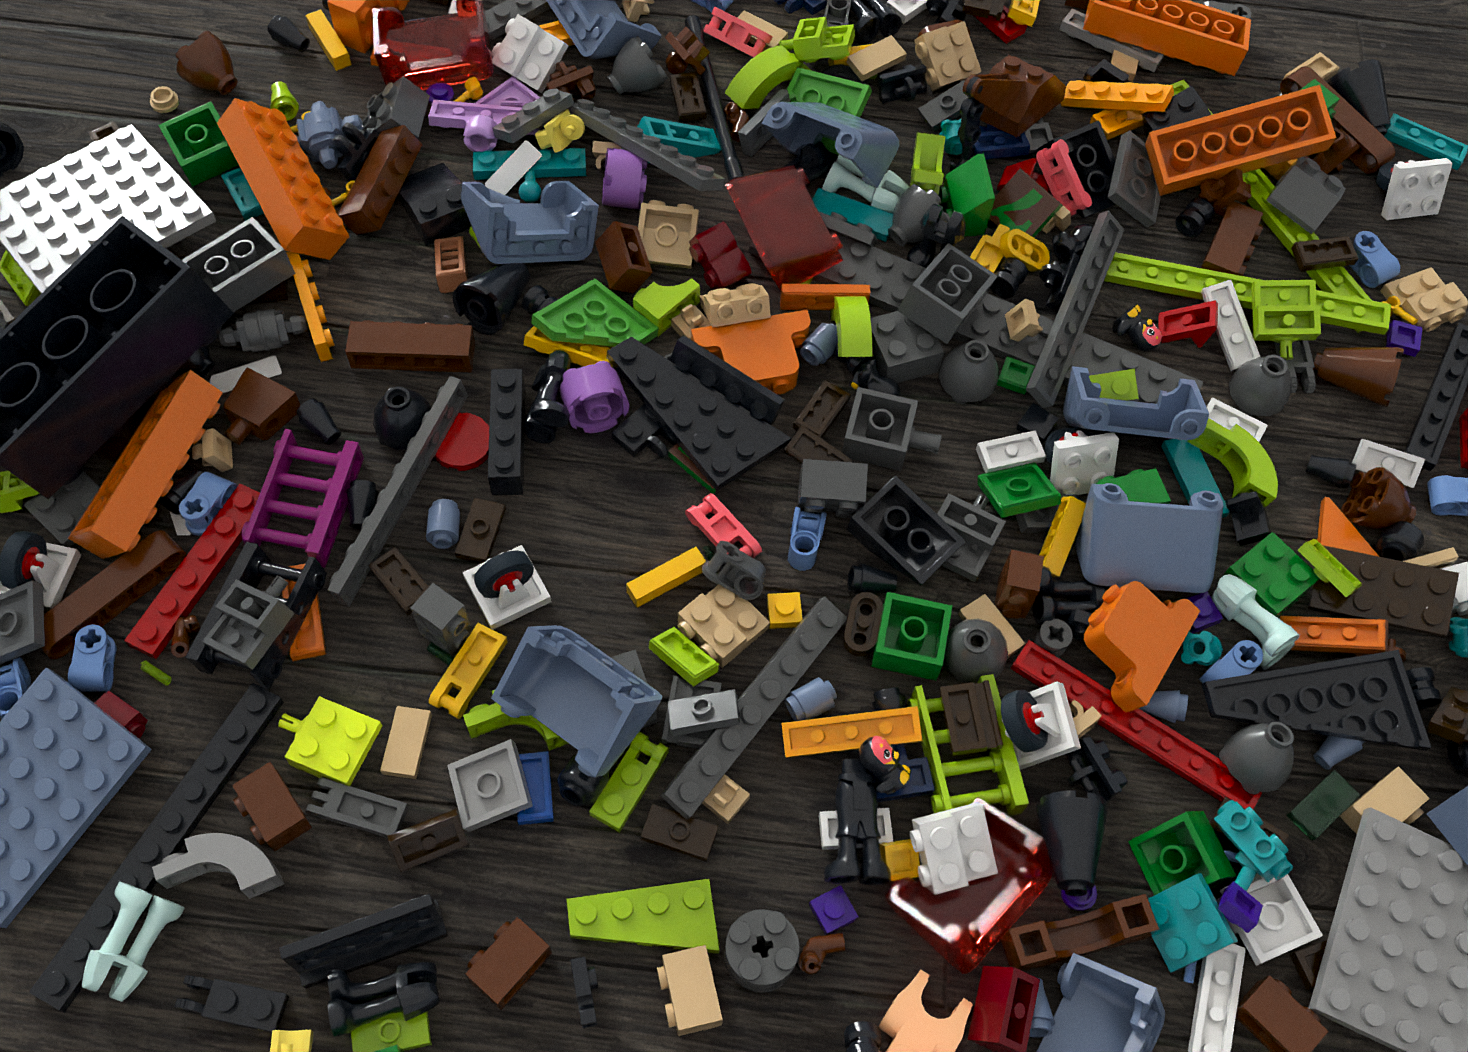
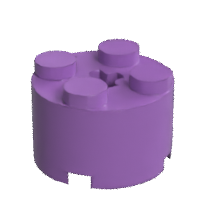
M607 148L602 204L611 207L641 209L643 193L646 191L647 175H644L643 169H646L647 161L629 150Z
M599 361L596 364L583 366L578 369L572 368L564 372L563 382L560 386V396L564 406L569 411V422L576 430L577 427L583 428L586 433L602 432L618 424L617 418L622 413L624 417L629 411V402L619 375L609 362Z

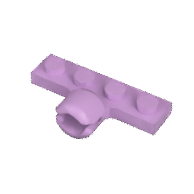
M433 100L428 119L430 126L465 129L463 134L465 136L464 144L473 152L492 151L496 147L498 139L495 138L492 128L501 123L504 117L513 115L522 108ZM541 126L527 135H535L536 132L541 130Z

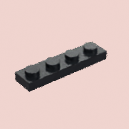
M684 335L677 340L669 361L674 363L680 370H685L701 380L705 386L712 387L726 396L730 402L737 403L750 411L755 418L762 419L770 425L775 422L785 399Z

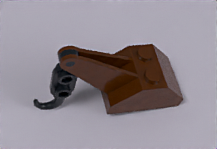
M1008 55L993 66L989 74L968 76L963 85V93L968 98L963 101L960 107L962 119L958 130V137L962 144V154L956 166L955 162H950V171L971 159L974 144L981 135V128H979L980 120L1018 137L1064 100L1066 86L1054 74L1011 55Z

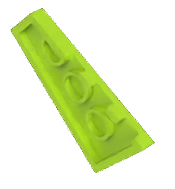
M709 879L567 899L571 938L613 943H637V945L651 947L652 945L666 946L680 950L706 945L707 952L719 953L720 951Z

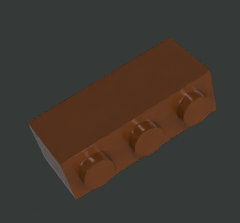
M1234 201L1230 203L1219 223L1201 268L1243 276L1247 266L1242 263L1244 260L1249 261L1255 248L1251 241L1256 242L1263 229V225L1259 224L1263 212Z

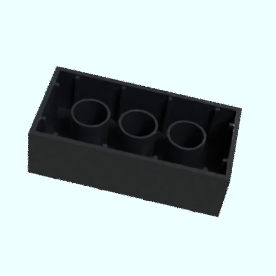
M121 216L0 333V465L49 499L61 486L72 483L80 476L85 462L108 439L115 438L125 431L130 423L131 416L154 393L166 389L173 382L176 371L200 347L209 345L218 337L221 326L234 312L190 266L124 216Z

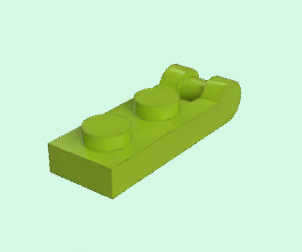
M640 731L633 739L630 748L589 811L590 816L619 833L669 752V747L661 743L658 745L648 740L649 736ZM641 752L651 757L647 765L637 760Z

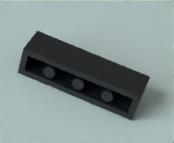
M491 369L488 481L492 495H523L525 382L522 369Z

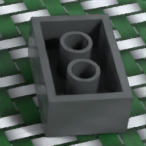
M253 217L182 259L233 312L295 274L284 248Z
M948 243L911 285L897 311L930 332L935 338L948 344L981 303L996 280L997 275Z

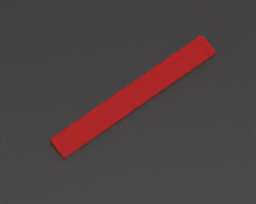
M1028 640L1010 669L1040 688L1054 682L1063 683L1069 705L1075 700L1082 705L1084 712L1093 706L1102 715L1097 724L1220 802L1227 797L1230 800L1237 801L1245 809L1248 807L1254 809L1262 792L1260 791L1258 794L1246 792L1241 783L1231 775L1226 765L1218 757L1139 708L1125 713L1113 701L1111 690L1031 640Z

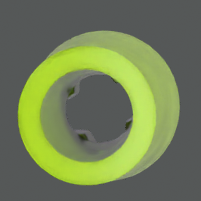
M278 81L273 83L271 86L270 109L275 108L281 111L286 116V121L293 119L299 109L298 102L284 82Z

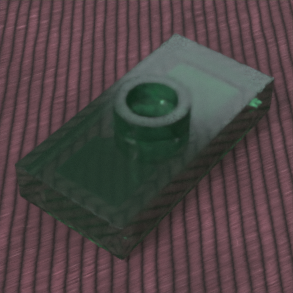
M1333 770L1286 816L1313 841L1360 794Z

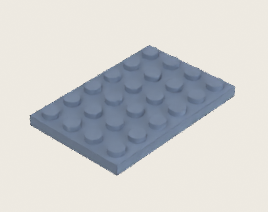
M48 668L42 671L0 721V928L8 927L152 750L66 680Z

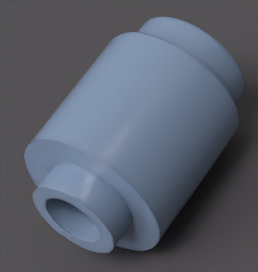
M821 323L802 343L800 354L808 364L818 366L825 363L831 357L838 345L837 326L832 323Z
M438 499L432 503V507L428 510L426 540L436 548H449L459 540L461 513L456 502L449 499Z
M818 677L790 692V697L784 701L794 721L809 720L835 707L834 699L837 698V694L828 680L823 682Z

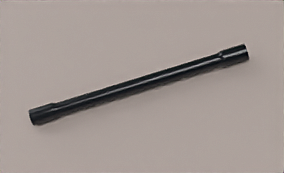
M696 15L688 16L685 19V26L706 47L700 18ZM708 55L701 62L706 70L700 76L725 162L724 167L729 185L732 188H739L745 184L746 180L740 160L736 154Z

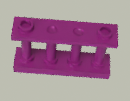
M285 429L281 440H277L275 443L274 458L251 518L243 526L242 540L244 543L250 542L260 546L262 541L303 548L308 557H315L320 565L325 568L348 505L346 489L350 488L351 481L357 480L364 460L359 443L346 440L343 450L337 454L299 447L292 431ZM293 458L335 466L334 475L328 480L289 474L288 471ZM283 485L322 492L326 496L323 505H319L318 508L277 500ZM272 513L315 521L312 534L309 533L307 536L267 529Z

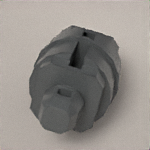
M257 310V312L243 314V317H238L236 320L237 328L234 329L233 326L221 329L219 339L223 346H235L237 342H241L243 352L250 350L252 352L270 351V349L283 347V344H289V333L293 332L294 335L304 333L308 330L305 316L293 315L290 316V319H286L283 310Z

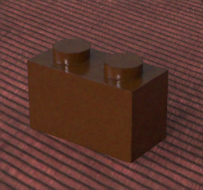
M613 221L595 242L610 289L633 294L653 273L637 226Z
M1011 549L998 578L994 604L1005 617L1012 619L1026 618L1040 591L1044 556Z
M271 761L232 785L238 794V797L234 798L233 801L243 817L251 816L255 825L250 827V830L260 846L267 843L275 852L312 828Z
M518 917L512 923L509 921L505 922L497 930L493 937L496 941L486 951L482 949L472 957L467 965L469 970L465 973L469 981L500 1010L508 1004L552 954L550 946Z
M1268 975L1257 981L1238 1002L1236 1018L1270 1052H1312L1329 1031L1321 1024L1319 1016L1314 1011L1302 1006L1291 996L1290 989L1282 981L1273 979Z

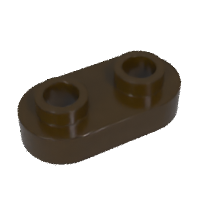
M862 592L857 594L852 599L843 644L845 649L854 656H866L873 651L876 645L883 603L873 593ZM867 609L871 614L863 615L860 610ZM861 638L865 643L858 645L854 642V639Z

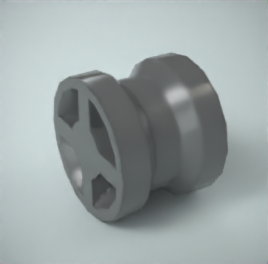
M1053 619L1045 621L1036 634L1034 643L1056 657H1061L1071 643L1073 637L1072 630L1062 620Z

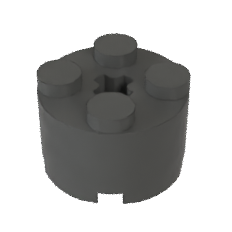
M760 909L743 914L730 926L726 938L724 961L730 977L737 984L756 993L771 992L780 988L789 979L797 963L800 948L798 935L792 924L781 912ZM756 945H762L764 949H769L766 958H762L759 952L753 953Z

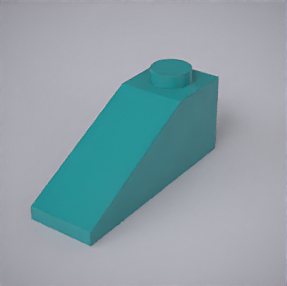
M643 116L637 126L643 129L644 134L659 138L660 143L677 148L678 153L696 158L717 154L721 151L714 129Z

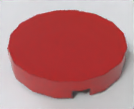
M458 413L434 458L443 467L448 469L449 467L457 468V471H467L478 467L488 458L489 425L481 417L474 414Z

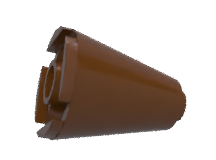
M1325 348L1324 353L1317 352L1313 370L1318 371L1317 377L1376 404L1388 407L1390 400L1384 399V396L1393 393L1402 359L1396 358V354L1402 355L1404 348Z

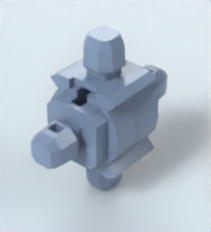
M317 101L312 104L311 112L306 113L303 120L297 119L298 135L296 134V137L303 152L306 150L312 161H319L326 169H331L337 165L338 157L343 156L334 146L333 138L336 135H341L347 139L342 131L345 123L348 122L355 125L359 131L363 129V123L359 115L344 117V120H342L336 108H327L322 101Z

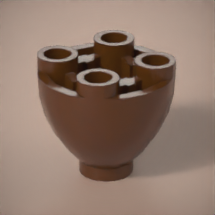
M208 30L202 32L198 39L190 46H182L175 55L179 60L176 68L178 75L195 87L209 91H219L222 95H226L238 83L237 78L234 76L233 63L227 48L217 36Z
M1376 467L1367 473H1357L1351 480L1350 486L1352 489L1347 497V501L1341 507V512L1350 522L1374 529H1384L1398 521L1411 523L1416 516V507L1411 505L1406 487L1391 471L1384 467Z

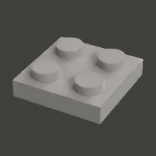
M511 739L447 765L462 827L467 832L533 806L517 746Z

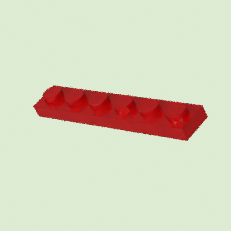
M243 484L237 486L223 505V508L220 509L124 641L128 646L154 659L158 658L173 637L176 621L182 616L186 618L242 541L243 526L245 522H249L260 492Z

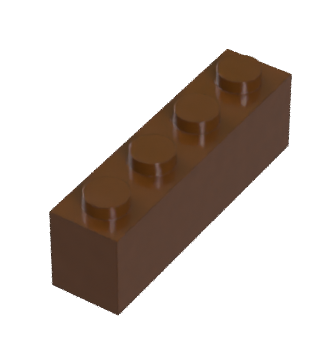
M405 125L380 132L338 213V216L356 235L381 229L422 147V143Z
M370 320L361 322L350 321L345 352L350 367L353 369L472 373L475 338L472 325L459 323L445 325L429 322L417 324L400 321L392 323L373 322Z

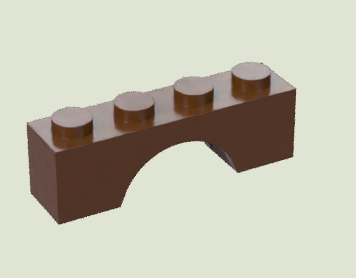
M1142 894L1112 902L1102 908L1076 917L1053 922L1043 920L1009 929L1002 936L1001 942L1009 966L1021 971H1027L1068 960L1073 953L1083 956L1144 940L1158 931L1159 927L1147 895Z

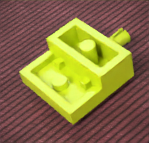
M320 696L309 715L302 721L285 713L278 723V727L295 733V739L285 755V759L290 766L318 778L323 776L347 786L352 784L383 727L381 722Z

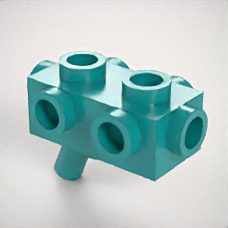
M1230 800L1220 807L1217 812L1218 816L1214 820L1219 829L1239 850L1235 859L1243 866L1235 883L1247 892L1256 874L1262 876L1268 883L1273 878L1276 880L1282 879L1293 869V865L1285 855L1289 851L1275 834H1272L1270 837L1267 836L1260 828L1264 824L1251 807L1244 810L1234 800Z

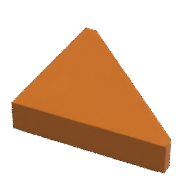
M1324 497L1320 506L1317 541L1324 546L1379 557L1329 497Z

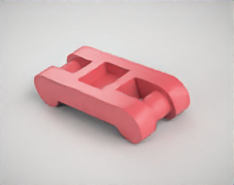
M715 6L711 13L713 17L709 25L706 24L703 29L704 33L752 58L763 52L766 44H770L773 38L768 33ZM722 21H725L723 30H718ZM751 36L757 38L753 47L747 45Z
M1060 139L1054 142L1051 148H1044L1038 151L1036 159L1053 197L1071 212V216H1073L1077 210L1089 208L1092 205V199L1084 191L1068 155L1069 148L1067 143ZM1054 159H1056L1058 164L1056 167L1053 164ZM1067 193H1071L1073 200L1069 199Z
M708 494L702 499L703 502L698 506L693 505L685 511L689 521L697 526L715 547L720 541L734 544L739 540L743 545L739 550L750 557L755 558L762 553V548L757 540L714 494ZM709 513L715 514L710 519L706 517V515Z

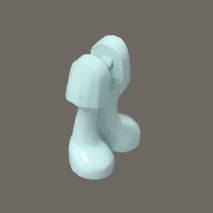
M839 155L825 179L822 190L835 193L840 187L848 188L871 202V206L893 214L898 200L909 186L891 170H888L884 175L878 188L866 184L859 178H862L863 174L853 162Z
M1224 575L1218 582L1217 588L1212 595V600L1228 621L1234 619L1258 638L1262 644L1263 660L1259 666L1266 670L1277 663L1293 648L1294 642L1300 635L1290 625L1281 621L1255 601L1256 589L1236 576Z
M119 881L114 893L121 904L118 917L100 950L90 951L84 970L82 988L96 992L106 978L111 965L119 967L121 969L114 980L109 997L123 1002L146 976L148 971L142 965L157 936L167 923L178 920L185 907L156 895L152 898V894ZM151 900L147 917L128 954L126 956L121 955L120 953L126 940Z

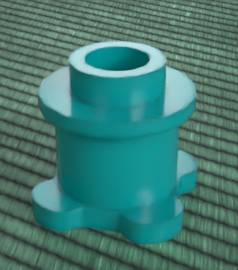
M946 119L941 123L942 132L939 135L946 136L944 145L946 153L954 155L962 153V144L958 137L961 119L954 121Z
M1453 617L1450 619L1449 630L1453 633L1448 647L1456 655L1468 658V619Z
M1202 631L1200 634L1188 632L1183 641L1181 659L1185 664L1189 665L1194 662L1205 666L1213 665L1222 655V644L1218 637L1208 631Z

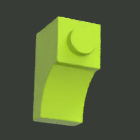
M692 278L676 286H661L653 282L647 288H642L636 293L633 298V308L659 328L657 334L659 337L671 327V319L679 315L682 309L690 304L696 306L700 303V284Z

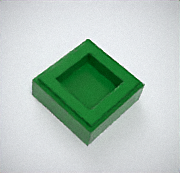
M1006 357L997 385L1025 395L1026 387L1035 366Z

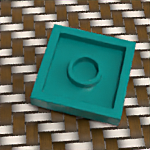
M1202 873L1196 874L1148 898L1159 930L1151 936L1170 973L1238 942L1224 914L1218 909L1219 905Z

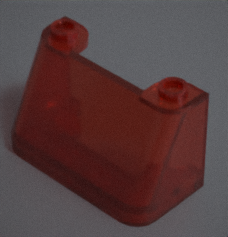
M457 0L456 7L458 13L405 22L401 11L397 8L381 7L372 9L374 56L385 85L387 86L390 82L395 83L404 76L421 90H427L436 83H445L452 86L463 84L472 77H476L478 81L492 76L494 72L493 58L483 0Z
M794 165L734 178L725 184L766 269L780 291L782 284H801L843 261L839 252L843 248L836 232L829 233L805 187L810 182L802 167L797 170Z
M979 797L971 804L977 802L983 804L998 874L968 881L969 886L936 895L927 887H923L920 880L917 883L912 878L905 877L896 880L885 895L889 906L962 974L971 972L1042 893L1052 875V866L1044 838Z

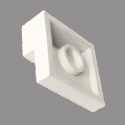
M517 14L515 19H510L506 24L505 32L507 34L502 43H497L494 46L491 62L542 93L546 83L550 80V74L554 73L556 69L555 64L560 62L569 45Z
M977 802L912 819L914 830L910 831V839L914 851L919 852L922 865L918 866L919 879L922 886L927 887L934 895L969 886L968 881L998 874L983 804Z
M1258 874L1254 877L1253 883H1251L1247 892L1259 901L1263 908L1257 926L1249 933L1228 921L1234 934H1239L1256 966L1323 936L1288 874L1280 880L1273 878L1268 883ZM1225 887V888H1223V889L1220 890V892H1221L1222 895H1223L1224 889H1226L1227 887ZM1222 897L1216 900L1218 905Z

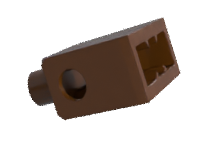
M247 367L224 403L223 409L232 423L226 430L225 435L239 445L249 433L262 440L270 439L296 415L298 408L301 406L296 392Z

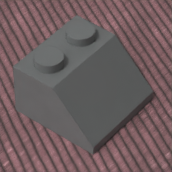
M1301 157L1278 180L1266 201L1312 234L1341 199L1346 188L1343 187L1342 182L1337 177L1323 172L1317 162L1310 158Z

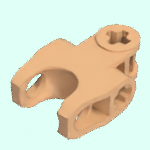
M920 969L912 982L897 995L878 1026L880 1030L893 1038L886 1052H955L963 1038L967 1018L973 1004L963 998L949 1017L937 1019L930 1016L925 1011L921 1001L923 989L930 975Z

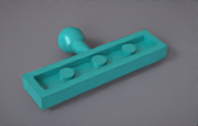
M585 148L563 149L556 153L553 149L538 150L542 157L522 177L524 182L519 187V196L526 203H534L541 197V187L536 182V178L586 176ZM516 150L473 152L474 180L489 179Z

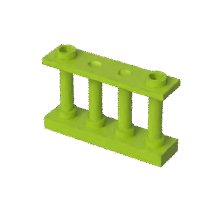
M994 674L980 676L977 682L982 683L984 680H989L1003 742L1002 749H991L989 756L941 763L937 745L949 743L947 729L933 731L929 716L931 712L943 711L940 697L925 700L923 688L920 685L915 686L911 699L907 701L908 707L918 706L923 741L921 743L924 756L928 759L935 789L934 795L931 796L933 813L979 802L983 805L994 803L1006 805L1009 816L1021 814L1029 804L1012 740L1005 735L1006 729L1001 719V699ZM991 769L994 773L997 772L1000 782L998 789L949 796L945 777Z

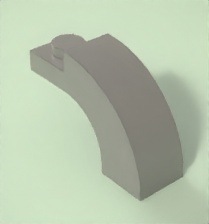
M206 833L186 838L184 840L188 850L187 853L171 854L162 860L163 863L152 867L156 881L166 889L202 874L215 871L234 875L240 890L249 899L284 885L278 869L259 848L241 837L224 833Z

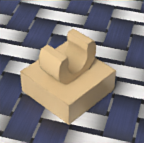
M622 0L627 20L638 22L640 15L649 14L650 11L646 3L653 4L654 0Z
M593 141L592 153L597 157V169L602 170V163L606 159L607 148L623 149V147L613 142Z
M1062 206L1041 229L1047 234L1055 225L1061 231H1064L1071 225V212Z
M1024 299L1005 314L1009 336L1012 340L1019 342L1027 335L1034 337L1043 330L1039 326L1038 319L1040 315L1036 312L1033 301Z
M692 304L682 309L679 315L671 319L673 329L681 337L684 335L690 340L691 329L711 326L707 317Z
M213 428L206 430L202 436V444L192 447V458L194 460L202 458L203 466L212 465L221 472L232 469V441Z
M1074 700L1069 706L1075 717L1073 720L1078 739H1080L1094 728L1102 715L1093 706L1084 712L1082 705Z
M724 774L702 804L725 823L729 824L749 800L750 794Z

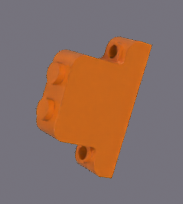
M808 310L771 315V318L713 328L712 326L691 329V340L772 392L783 394L792 390L797 384L799 361L795 348L802 347V343L808 338L811 320Z
M1132 581L1122 587H1118L1116 584L1111 586L1103 594L1102 599L1104 602L1100 608L1095 610L1089 617L1088 622L1090 624L1084 633V641L1087 647L1115 673L1116 679L1111 687V696L1113 701L1125 713L1146 706L1149 703L1200 613V610L1188 599H1180L1173 603L1170 600H1166L1162 603L1139 581Z

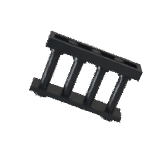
M246 542L185 658L200 672L211 675L219 662L250 669L209 648L202 641L223 615L215 606L236 579L257 588L264 575L272 577L278 575L285 580L296 582L288 599L283 597L277 598L295 614L250 673L264 689L270 690L274 680L279 677L282 671V664L318 591L325 584L327 572L317 559L309 556L303 570L270 563V558L258 544Z

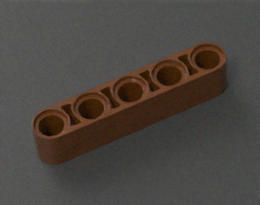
M1307 66L1301 67L1281 81L1280 91L1282 95L1299 91L1313 79H1316L1340 98L1334 108L1336 113L1331 122L1333 128H1341L1358 143L1360 148L1348 158L1364 173L1373 174L1382 165L1394 159L1395 148L1392 143L1313 69Z
M164 530L155 531L147 536L133 550L127 551L44 614L45 646L41 647V649L50 659H59L74 649L76 634L81 628L92 624L99 625L100 627L106 625L176 571L187 556L186 552Z

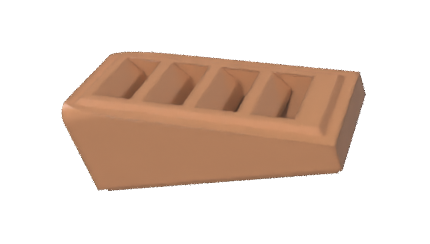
M463 236L434 240L436 279L441 293L454 292L460 283L468 280Z

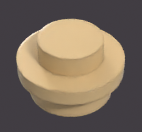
M158 87L151 92L150 104L156 112L168 113L179 105L177 94L169 87Z

